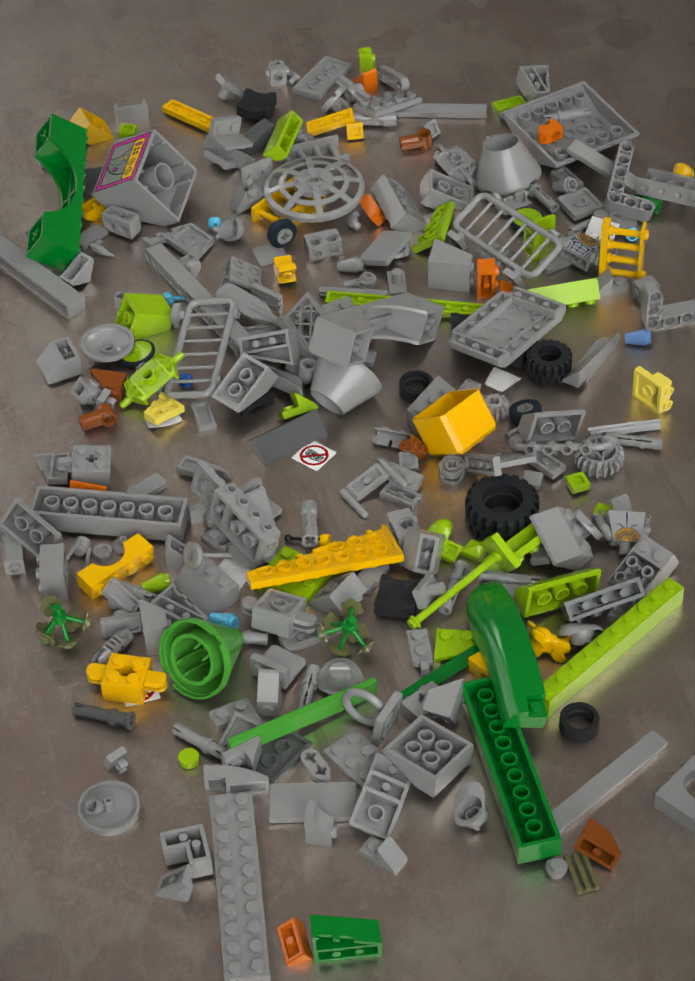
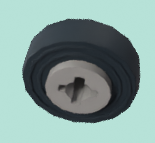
M287 218L276 220L268 229L267 239L276 248L286 247L295 239L297 228Z

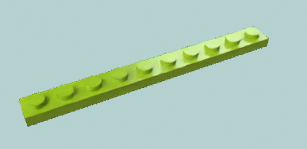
M328 290L325 304L350 296L354 306L392 296ZM426 299L444 306L442 317L451 318V313L471 315L484 305L482 303Z

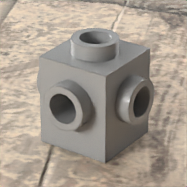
M275 60L268 62L266 77L269 78L271 87L287 85L289 69L288 66H285L284 61Z
M80 376L70 391L81 404L95 406L97 398L103 390L97 380Z

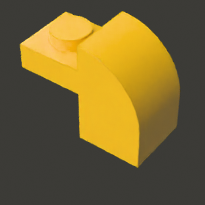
M291 255L274 257L273 267L278 284L296 282V265L292 262Z

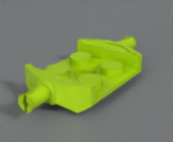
M181 351L173 356V358L160 353L156 354L124 382L127 397L119 405L123 409L131 402L148 406L147 399L173 376L176 380L179 379L176 365L185 355Z

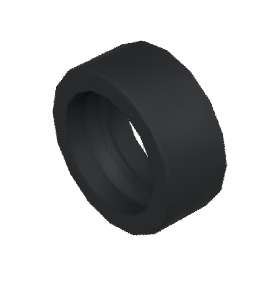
M419 370L405 373L399 380L401 398L408 403H413L425 389L415 391L406 387L412 384H422L427 388L433 381V378L430 374Z
M583 702L568 704L560 712L559 729L565 739L575 743H584L594 739L599 730L600 717L598 711L593 706ZM581 716L589 719L592 724L587 728L578 729L570 726L567 720L572 717Z

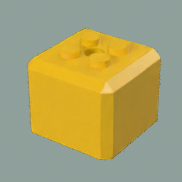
M479 388L450 391L412 418L424 444L427 446V450L433 456L464 454L496 429V421Z

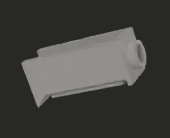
M0 528V541L2 542L3 563L6 575L26 573L23 545L5 529Z

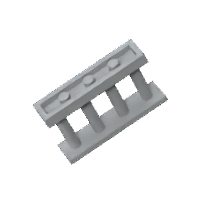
M336 134L293 144L288 157L276 161V163H286L312 155L323 156L322 153L331 151L333 158L350 164V156L348 153L340 155L338 152L339 142L338 135ZM314 164V167L323 169L327 165ZM307 165L301 166L294 170L300 172L304 169H307ZM339 166V167H341L344 171H348V170H349L348 168H346V167H344V166ZM336 169L330 171L331 174L340 173ZM288 174L286 176V181L292 178L293 176Z
M649 167L646 178L639 177L636 194L695 207V178Z

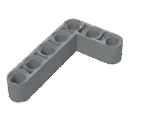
M624 140L620 142L605 197L604 209L609 213L618 212L624 217L648 222L653 215L655 204L650 200L624 193L634 151V144L631 141Z
M648 281L642 287L640 318L646 330H651V332L695 324V299L663 305V293L655 281Z

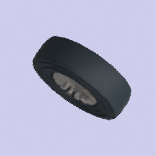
M534 399L520 400L509 407L510 419L517 424L520 423L521 417L524 414L542 412L541 403Z

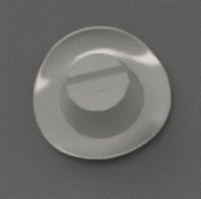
M568 623L559 629L558 635H569L572 645H588L593 641L594 634L600 635L604 630L596 624Z
M334 658L325 663L318 673L317 687L322 692L332 695L363 682L364 677L359 667L353 661L346 658Z

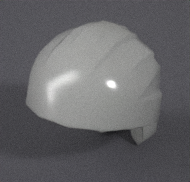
M228 216L220 227L215 226L211 229L212 232L217 233L213 239H224L229 242L238 241L242 238L245 231L243 221L238 217Z

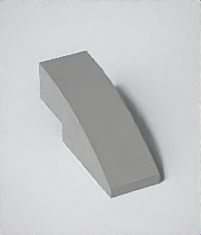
M203 765L205 792L226 790L227 793L252 791V795L270 793L269 777L261 773L231 765Z

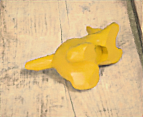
M528 620L527 624L531 630V643L535 656L540 657L542 653H547L556 662L565 663L566 657L564 654L571 651L570 637L559 638L546 627L537 626L531 620Z

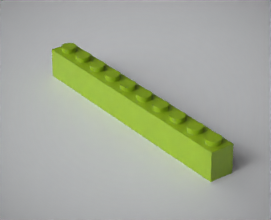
M668 577L543 682L546 694L544 704L548 718L683 603L684 587Z

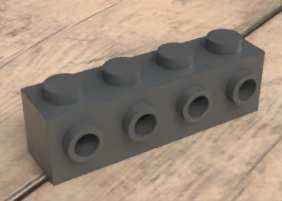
M633 577L561 602L559 606L565 622L580 623L584 621L583 618L590 615L591 618L600 616L602 611L609 609L610 612L620 609L621 604L628 602V605L640 601L639 598L646 595L640 577Z

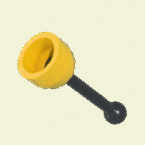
M287 534L284 540L286 542L291 540L302 541V537H292ZM320 534L318 536V547L331 543V534Z

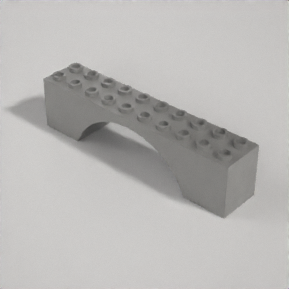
M406 292L317 316L313 325V335L309 340L310 347L308 352L347 368L366 361L371 339L396 340L415 345L434 341L437 337L444 306Z

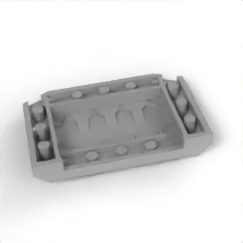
M517 286L513 287V291L508 293L505 291L498 292L453 329L452 338L448 341L449 347L495 366L506 368L562 321L566 312V304Z

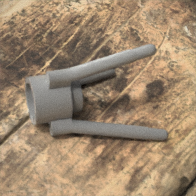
M84 536L77 537L72 548L65 556L67 561L73 553L79 557L86 555L84 568L87 567L93 551L89 548L91 545L90 540Z

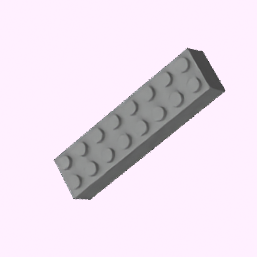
M37 485L30 506L45 521L61 532L125 536L130 538L139 533L144 539L165 541L166 536L169 534L183 542L189 520L188 498Z

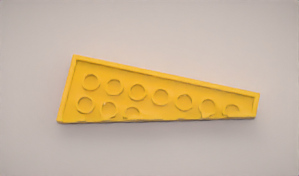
M385 524L381 525V529L376 531L366 530L365 534L359 537L352 535L349 536L347 541H335L312 549L310 554L304 556L301 553L297 554L293 560L286 561L283 559L275 566H263L246 572V580L251 590L269 586H280L285 583L300 582L306 579H316L322 576L338 575L349 571L395 564L404 561V553Z

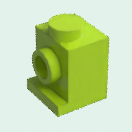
M371 47L358 48L360 73L376 68L375 53L372 54Z

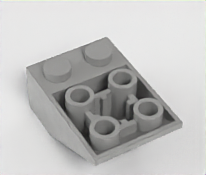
M642 534L607 582L612 585L633 577H640L645 595H648L670 576L679 564V561L672 552Z

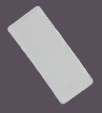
M179 414L156 426L146 419L145 421L149 428H158L179 423L182 419Z

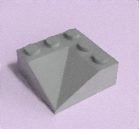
M421 714L383 749V752L416 788L434 798L471 763L474 744Z

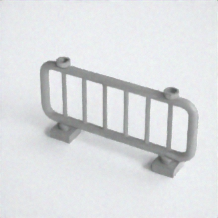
M486 192L480 193L455 218L453 228L457 233L450 230L446 235L452 244L463 251L468 247L464 241L466 238L507 265L508 267L502 273L510 283L521 288L524 285L521 279L522 276L528 279L539 276L560 253L563 245L562 241L558 238L559 233L553 228L547 231L501 201L502 197L497 192H494L492 195ZM481 200H488V205L467 228H462L460 223ZM492 204L501 209L477 236L468 232ZM504 211L512 216L488 244L479 239ZM515 218L523 223L519 230L499 251L490 246ZM526 226L535 231L510 259L501 254ZM538 233L547 238L522 267L513 262ZM549 241L555 244V248L534 271L529 272L524 269Z
M229 297L194 299L188 303L185 310L182 309L180 303H173L170 318L174 328H180L173 356L179 351L182 352L184 343H221L218 352L183 353L185 356L217 355L215 365L178 366L179 362L176 365L177 370L214 369L212 379L174 380L175 377L173 376L156 391V395H159L160 392H165L166 396L172 399L207 398L214 393L217 385L219 386L223 381V375H220L233 321L234 318H240V309L237 308V303ZM200 305H230L228 312L192 313L193 308ZM227 315L225 325L189 326L191 317ZM224 329L222 338L185 340L187 330ZM211 382L210 387L204 391H172L173 384Z

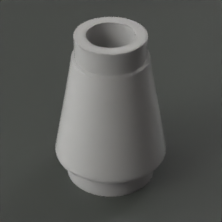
M566 177L554 182L552 188L555 192L570 193L577 189V181L572 177Z
M358 256L338 261V271L351 273L363 271L362 257L358 258Z

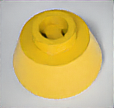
M677 163L674 165L673 173L694 177V171L687 164Z

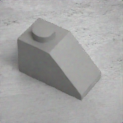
M259 669L257 688L258 715L279 716L282 699L280 670Z

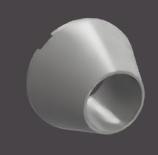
M511 133L495 135L487 139L483 144L475 179L476 187L481 192L486 190L490 191L491 194L497 192L499 195L515 193L530 187L532 181L539 180L542 174L541 166L517 135Z
M318 356L310 394L329 411L337 415H344L377 395L382 389V384L375 374L362 363L345 368Z

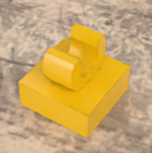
M362 121L346 122L347 140L364 138Z

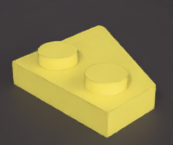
M160 392L159 399L157 401L154 400L151 406L144 411V419L155 426L162 424L164 421L185 412L184 405L175 399L167 397L164 392Z

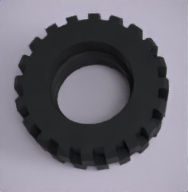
M502 473L500 476H485L481 478V481H476L467 492L465 498V522L467 527L476 538L480 537L481 541L498 532L506 542L532 523L529 517L539 513V495L531 484L528 485L527 480L519 479L516 475L508 476V474ZM498 506H506L513 508L514 511L507 513H498L490 509Z

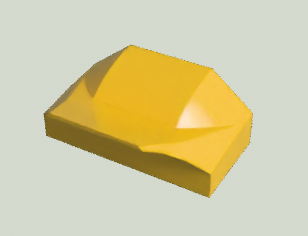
M92 198L82 204V216L86 220L95 221L102 217V213L107 208L99 203L96 198Z

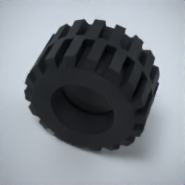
M553 339L537 341L527 350L526 373L531 381L534 380L536 384L540 383L543 386L560 385L562 379L572 370L571 349L565 343H561V341H553Z

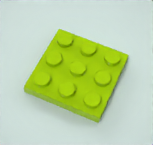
M284 546L267 566H275L283 559L286 561L293 560L300 552ZM332 575L255 590L264 594L269 588L306 598L307 605L308 601L323 587Z

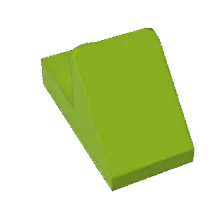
M291 393L295 408H293V405L282 408L283 412L278 413L280 420H284L317 409L318 405L297 393Z

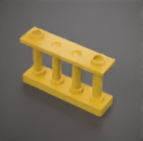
M293 176L286 182L294 181L295 176ZM294 186L285 188L290 195L296 192ZM280 190L270 194L273 200L283 208L284 206L280 203L284 200L289 201L280 193ZM265 198L251 208L253 222L264 217L274 223L276 220L284 217L278 218L269 213L272 209L266 203ZM306 198L305 200H314V198ZM295 203L296 207L290 210L298 213L313 214L316 212V207ZM291 220L295 226L301 223L298 221Z
M604 217L601 228L598 276L608 268H610L611 274L614 276L636 279L646 276V271H643L645 240L648 241L649 230H646L647 222H643L640 231L614 227V225H611V218ZM615 234L640 238V244L613 241V239H610V236ZM609 249L639 251V258L612 255ZM618 262L638 265V272L614 269L608 266V263Z

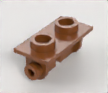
M410 434V439L400 442V450L404 452L411 451L413 455L426 461L425 455H427L428 451L424 442Z

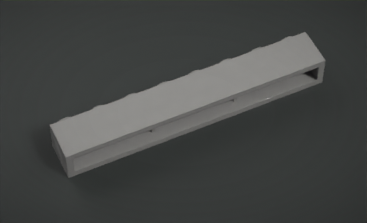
M0 234V267L68 319L86 309L85 297L81 292L76 291L70 284L65 283L59 276L57 277L50 269L41 265L40 262L27 258L24 251Z

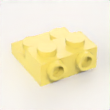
M641 366L634 369L632 396L659 415L671 408L673 402L670 400V396L674 388L671 386L672 381L660 372L652 375Z

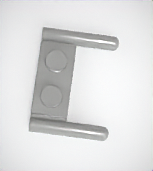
M382 458L378 464L375 463L349 483L347 488L341 489L340 495L362 518L366 519L369 513L358 501L389 479V476L402 488H406L408 483Z

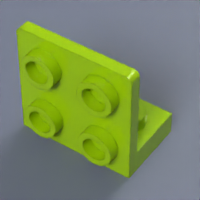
M551 214L533 220V222L547 231H550L551 228L555 230L556 216ZM528 226L524 228L523 244L535 232ZM538 233L523 251L530 258L547 238ZM540 252L534 257L532 262L539 261Z

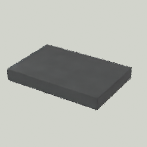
M291 732L261 745L262 752L255 771L269 777V786L270 784L279 783L301 760V753L306 749H312L313 742L296 732ZM246 763L240 766L241 768L249 769Z

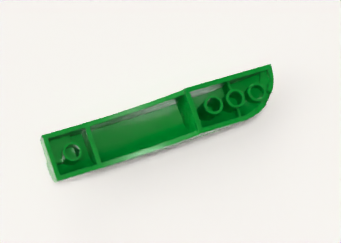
M500 581L483 583L470 594L467 602V614L474 644L478 646L492 681L502 727L544 728L548 718L544 704L546 694L525 624L513 599Z

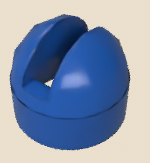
M182 373L179 376V380L194 379L192 375ZM193 383L178 384L181 388H184L185 386L186 389H188L192 386Z

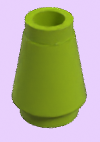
M161 572L142 582V587L151 593L163 592L172 583L169 574Z

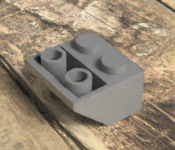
M68 336L51 341L36 360L48 384L83 374L80 356Z
M407 526L402 549L404 561L400 562L399 565L413 572L425 575L429 573L437 574L445 535Z

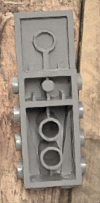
M204 460L198 461L190 489L209 508L208 517L255 567L273 560L281 531L275 526L265 488L261 486L244 494L234 482L226 484Z

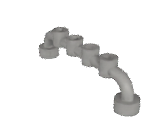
M606 433L602 437L601 443H592L586 440L583 443L566 441L565 443L555 444L553 441H547L546 444H537L534 441H529L527 444H524L525 441L520 434H513L508 441V445L512 450L524 451L527 455H533L536 451H543L548 456L552 455L554 451H562L564 455H570L573 451H580L583 455H589L591 451L613 449L617 444V437L612 433Z

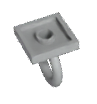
M351 688L344 692L342 703L347 713L353 719L363 725L374 727L371 743L379 747L398 719L403 694L395 690L384 706L372 693L360 688ZM351 697H361L373 704L377 709L373 718H368L359 713L351 704Z

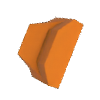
M364 194L360 204L368 217L379 227L386 220L384 212L379 208L371 195Z

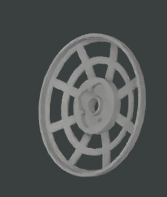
M308 156L286 162L268 176L264 185V197L270 209L289 220L307 223L330 221L348 214L361 202L365 192L364 179L358 169L343 160L327 156ZM314 164L327 165V167L323 169L315 168ZM307 165V169H304L300 172L294 170L301 166ZM339 166H344L348 168L353 173H355L357 177L348 176L347 173ZM336 169L342 176H333L330 171ZM278 173H283L279 179V185L269 189L271 180ZM288 174L295 176L294 181L284 183ZM334 181H344L340 190L334 187ZM349 182L359 183L358 192L353 199L345 194L349 187ZM294 186L296 193L292 196L285 188ZM280 190V193L289 201L283 208L273 200L270 194ZM330 192L334 194L331 197L321 199V197L329 194ZM303 196L306 198H314V200H303L299 198ZM339 198L347 203L338 209L323 213L322 205L331 203ZM296 203L304 206H315L316 214L298 213L290 210Z

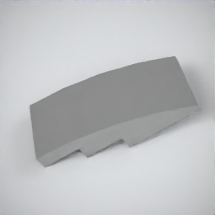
M376 752L348 822V825L382 840L391 836L411 783L387 756Z

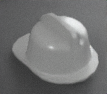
M473 781L464 784L455 795L454 821L458 826H465L479 831L481 825L488 818V809L485 804L484 787L480 783Z

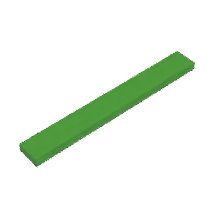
M374 677L230 737L228 738V750L258 735L261 738V745L345 710L342 696L348 689L360 688L377 696L378 682ZM356 696L350 699L353 706L367 701Z

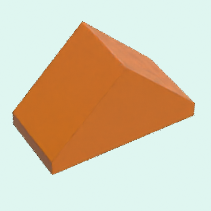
M376 68L362 73L353 79L352 82L355 84L361 83L367 93L378 90Z

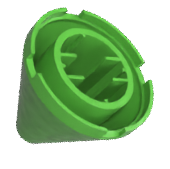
M190 617L180 619L165 629L160 639L159 658L163 672L169 673L175 682L172 686L181 694L198 700L210 698L218 694L226 686L244 644V636L240 630Z

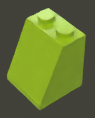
M124 293L114 322L128 328L134 336V341L170 330L172 326L170 318L172 309L163 295Z

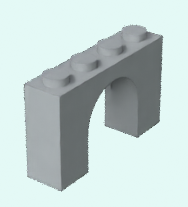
M694 752L693 756L689 760H685L676 773H672L663 786H659L653 795L655 797L654 808L693 834H695V798L687 792L685 787L690 782L695 781Z

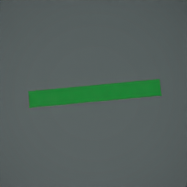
M473 645L400 692L403 694L402 701L405 697L411 696L418 691L421 686L431 681L439 685L467 667L468 658L480 652L478 646Z

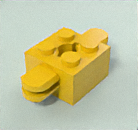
M111 653L107 665L91 663L86 668L88 682L101 684L103 700L143 705L148 691L164 692L168 687L166 673L153 671L152 660L148 657Z

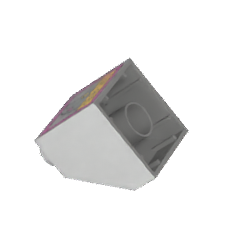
M151 129L111 144L92 196L106 208L113 204L139 214L140 221L165 227L180 221L198 170L157 130Z

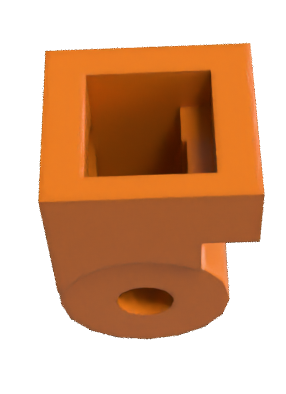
M554 118L548 120L547 125H541L538 128V142L540 144H550L563 138V126Z

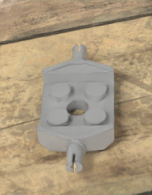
M438 144L436 146L438 151L433 156V164L438 163L449 177L461 182H468L472 187L473 185L476 186L474 178L477 175L479 165L462 147L456 145L444 148L442 144Z

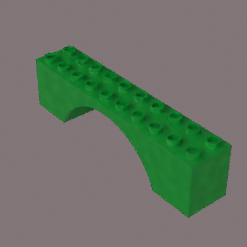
M51 114L36 133L34 158L47 169L54 179L60 193L61 209L57 211H44L28 230L26 257L63 272L81 251L79 246L82 238L80 230L83 224L81 217L83 215L82 204L84 202L83 191L85 189L84 179L86 176L84 170L87 163L85 156L87 154L86 143L88 137L86 128Z

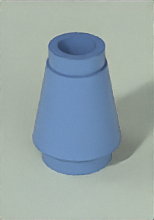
M645 328L625 333V344L640 346L651 344V330H646Z

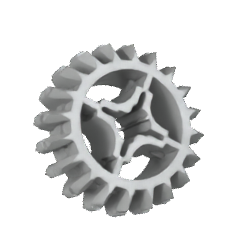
M593 434L592 437L586 436L585 439H580L579 443H583L586 440L592 443H601L603 436L601 434L599 436ZM617 442L611 450L591 451L589 455H583L580 451H573L574 465H576L577 470L583 471L584 474L588 473L589 477L592 475L596 476V478L598 476L603 478L606 475L612 476L613 473H618V470L622 468L625 459L624 449L620 442Z

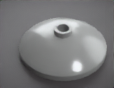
M118 324L95 326L82 336L80 342L83 354L87 358L101 363L121 360L132 351L135 344L132 332Z

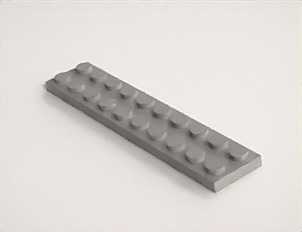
M252 791L209 795L224 981H270Z

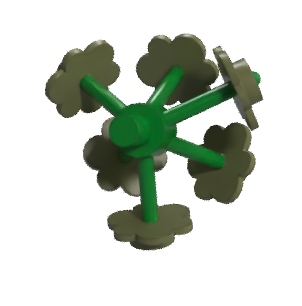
M55 595L43 597L41 599L42 605L39 609L41 612H44L46 617L52 616V619L49 623L38 622L35 635L38 636L37 640L41 644L54 645L55 634L57 633L55 625H60L65 639L58 642V648H73L80 638L78 636L69 637L67 631L73 633L76 631V628L81 627V632L83 633L85 628L89 629V626L92 624L91 617L88 616L89 611L85 612L82 619L80 612L70 610L67 614L62 609L61 599L56 598Z
M348 598L346 602L341 603L342 614L349 615L348 618L340 622L339 616L329 612L322 619V623L319 622L321 628L317 629V636L320 637V640H325L326 644H328L327 634L334 636L336 632L342 630L344 634L341 642L333 641L328 646L331 649V653L337 657H346V655L351 654V650L344 644L347 636L351 643L358 642L361 644L355 651L357 655L361 652L362 654L368 653L373 648L372 644L375 642L374 639L364 642V639L369 637L370 632L366 629L367 625L365 623L360 624L357 622V614H362L364 609L361 606L362 603L355 601L353 598Z

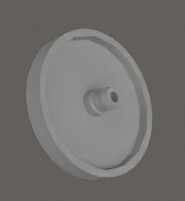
M108 780L89 787L81 795L77 810L79 820L86 830L99 836H115L129 830L137 822L141 813V804L138 793L133 787L121 781ZM90 797L100 798L104 803L103 812L98 815L88 814L85 810L87 799Z

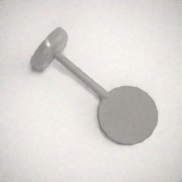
M190 541L185 545L183 552L184 563L188 569L198 568L203 558H230L232 562L243 568H256L234 544L229 546L227 553H203L198 542Z

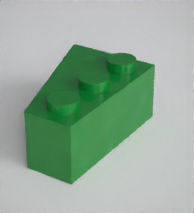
M310 914L314 963L382 956L379 920Z

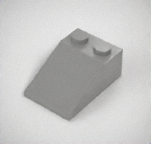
M430 168L420 182V204L435 210L438 206L451 200L455 204L454 210H463L474 198V187Z
M243 352L211 397L233 411L240 413L267 393L278 376L270 367Z

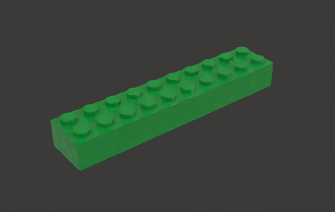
M490 677L463 682L462 707L518 864L561 855L562 838L521 729L502 727Z

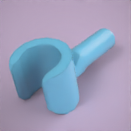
M170 292L163 294L167 298L165 300L168 305H172L178 300H184L183 296H173Z

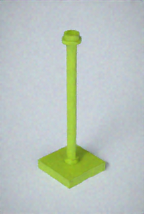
M498 532L480 542L490 555L488 559L415 617L411 615L407 624L412 630L419 629L421 627L420 623L494 563L503 572H510L522 564Z

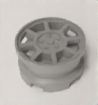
M456 455L443 457L442 461H439L440 480L451 485L462 482L465 478V461Z

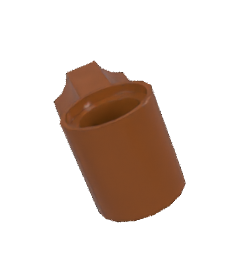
M422 128L417 131V134L399 137L401 151L416 148L429 150L432 147L431 131Z
M102 403L97 407L96 411L79 416L78 421L84 432L101 425L112 427L117 423L118 417L110 404Z

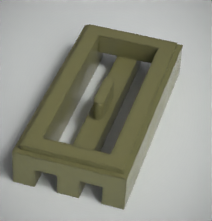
M574 852L572 856H568V854L563 856V859L567 862L568 872L578 895L599 890L600 885L586 855L581 852L580 854ZM580 860H582V862H583V864H584V867H585L586 872H587V874H588V876H589V879H590V881H591L592 886H590V884H589V882H588V879H587L586 874H585V872H584V870H583V867H582V865H581ZM571 862H575L585 888L581 887Z

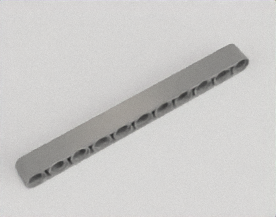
M161 243L144 249L147 261L180 296H183L187 303L199 298H214ZM200 305L193 308L197 313L228 312L222 305ZM227 315L201 316V318L209 326L225 325ZM234 318L228 346L234 352V348L237 347L236 353H239L238 338L251 335ZM213 329L222 338L224 329Z

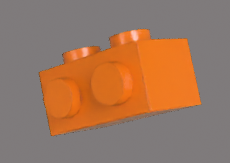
M495 258L477 259V299H491L495 296V290L498 289V279H495V276H499L498 265H495Z

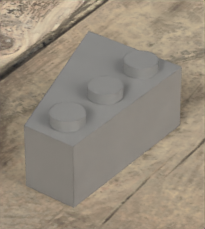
M549 64L519 66L516 84L527 102L550 94Z
M283 329L238 338L240 356L244 352L254 359L290 365H299L301 361L296 329Z
M438 375L408 407L407 426L420 435L412 418L444 394L457 390Z
M173 583L149 602L164 610L166 619H171V624L189 617L209 621V618L195 604L192 605L187 600L185 594H180L176 590V586Z

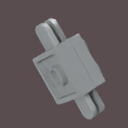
M269 588L260 599L246 596L241 600V613L252 616L251 627L262 632H269L279 637L289 638L295 630L312 633L316 630L317 617L305 613L306 598Z

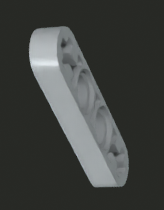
M387 65L377 67L379 80L399 92L409 90V80L405 75Z

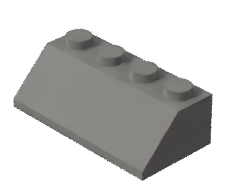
M383 174L371 187V190L374 194L373 197L379 203V208L384 212V217L389 221L390 228L393 231L411 233L424 230L427 223L407 187Z

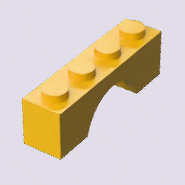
M139 533L123 542L124 556L117 563L109 566H99L92 563L76 573L78 587L92 600L97 596L103 595L101 592L110 578L115 577L120 582L154 559L153 546Z

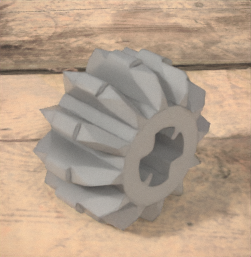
M490 393V395L483 396L496 422L499 419L504 420L508 416L510 403L505 395L500 396L499 393Z

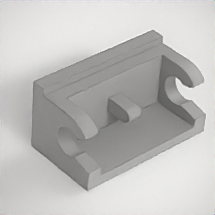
M142 98V103L121 107L114 103L117 123L149 118L145 98Z

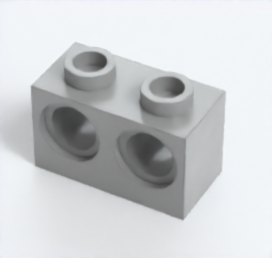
M111 204L102 213L104 228L110 232L133 239L142 230L139 214Z
M337 228L304 235V249L310 261L343 254L342 239Z

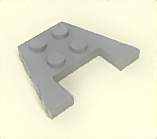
M187 223L172 228L171 232L168 233L159 232L156 233L155 237L149 239L148 236L143 237L142 244L150 247L157 243H168L185 255L178 259V261L186 268L189 260H199L214 243V239L193 223Z

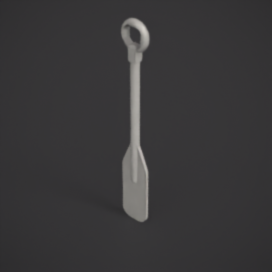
M224 284L216 291V298L229 297L234 299L237 303V308L240 309V314L251 320L272 323L280 328L276 322L278 319L265 302L235 284Z

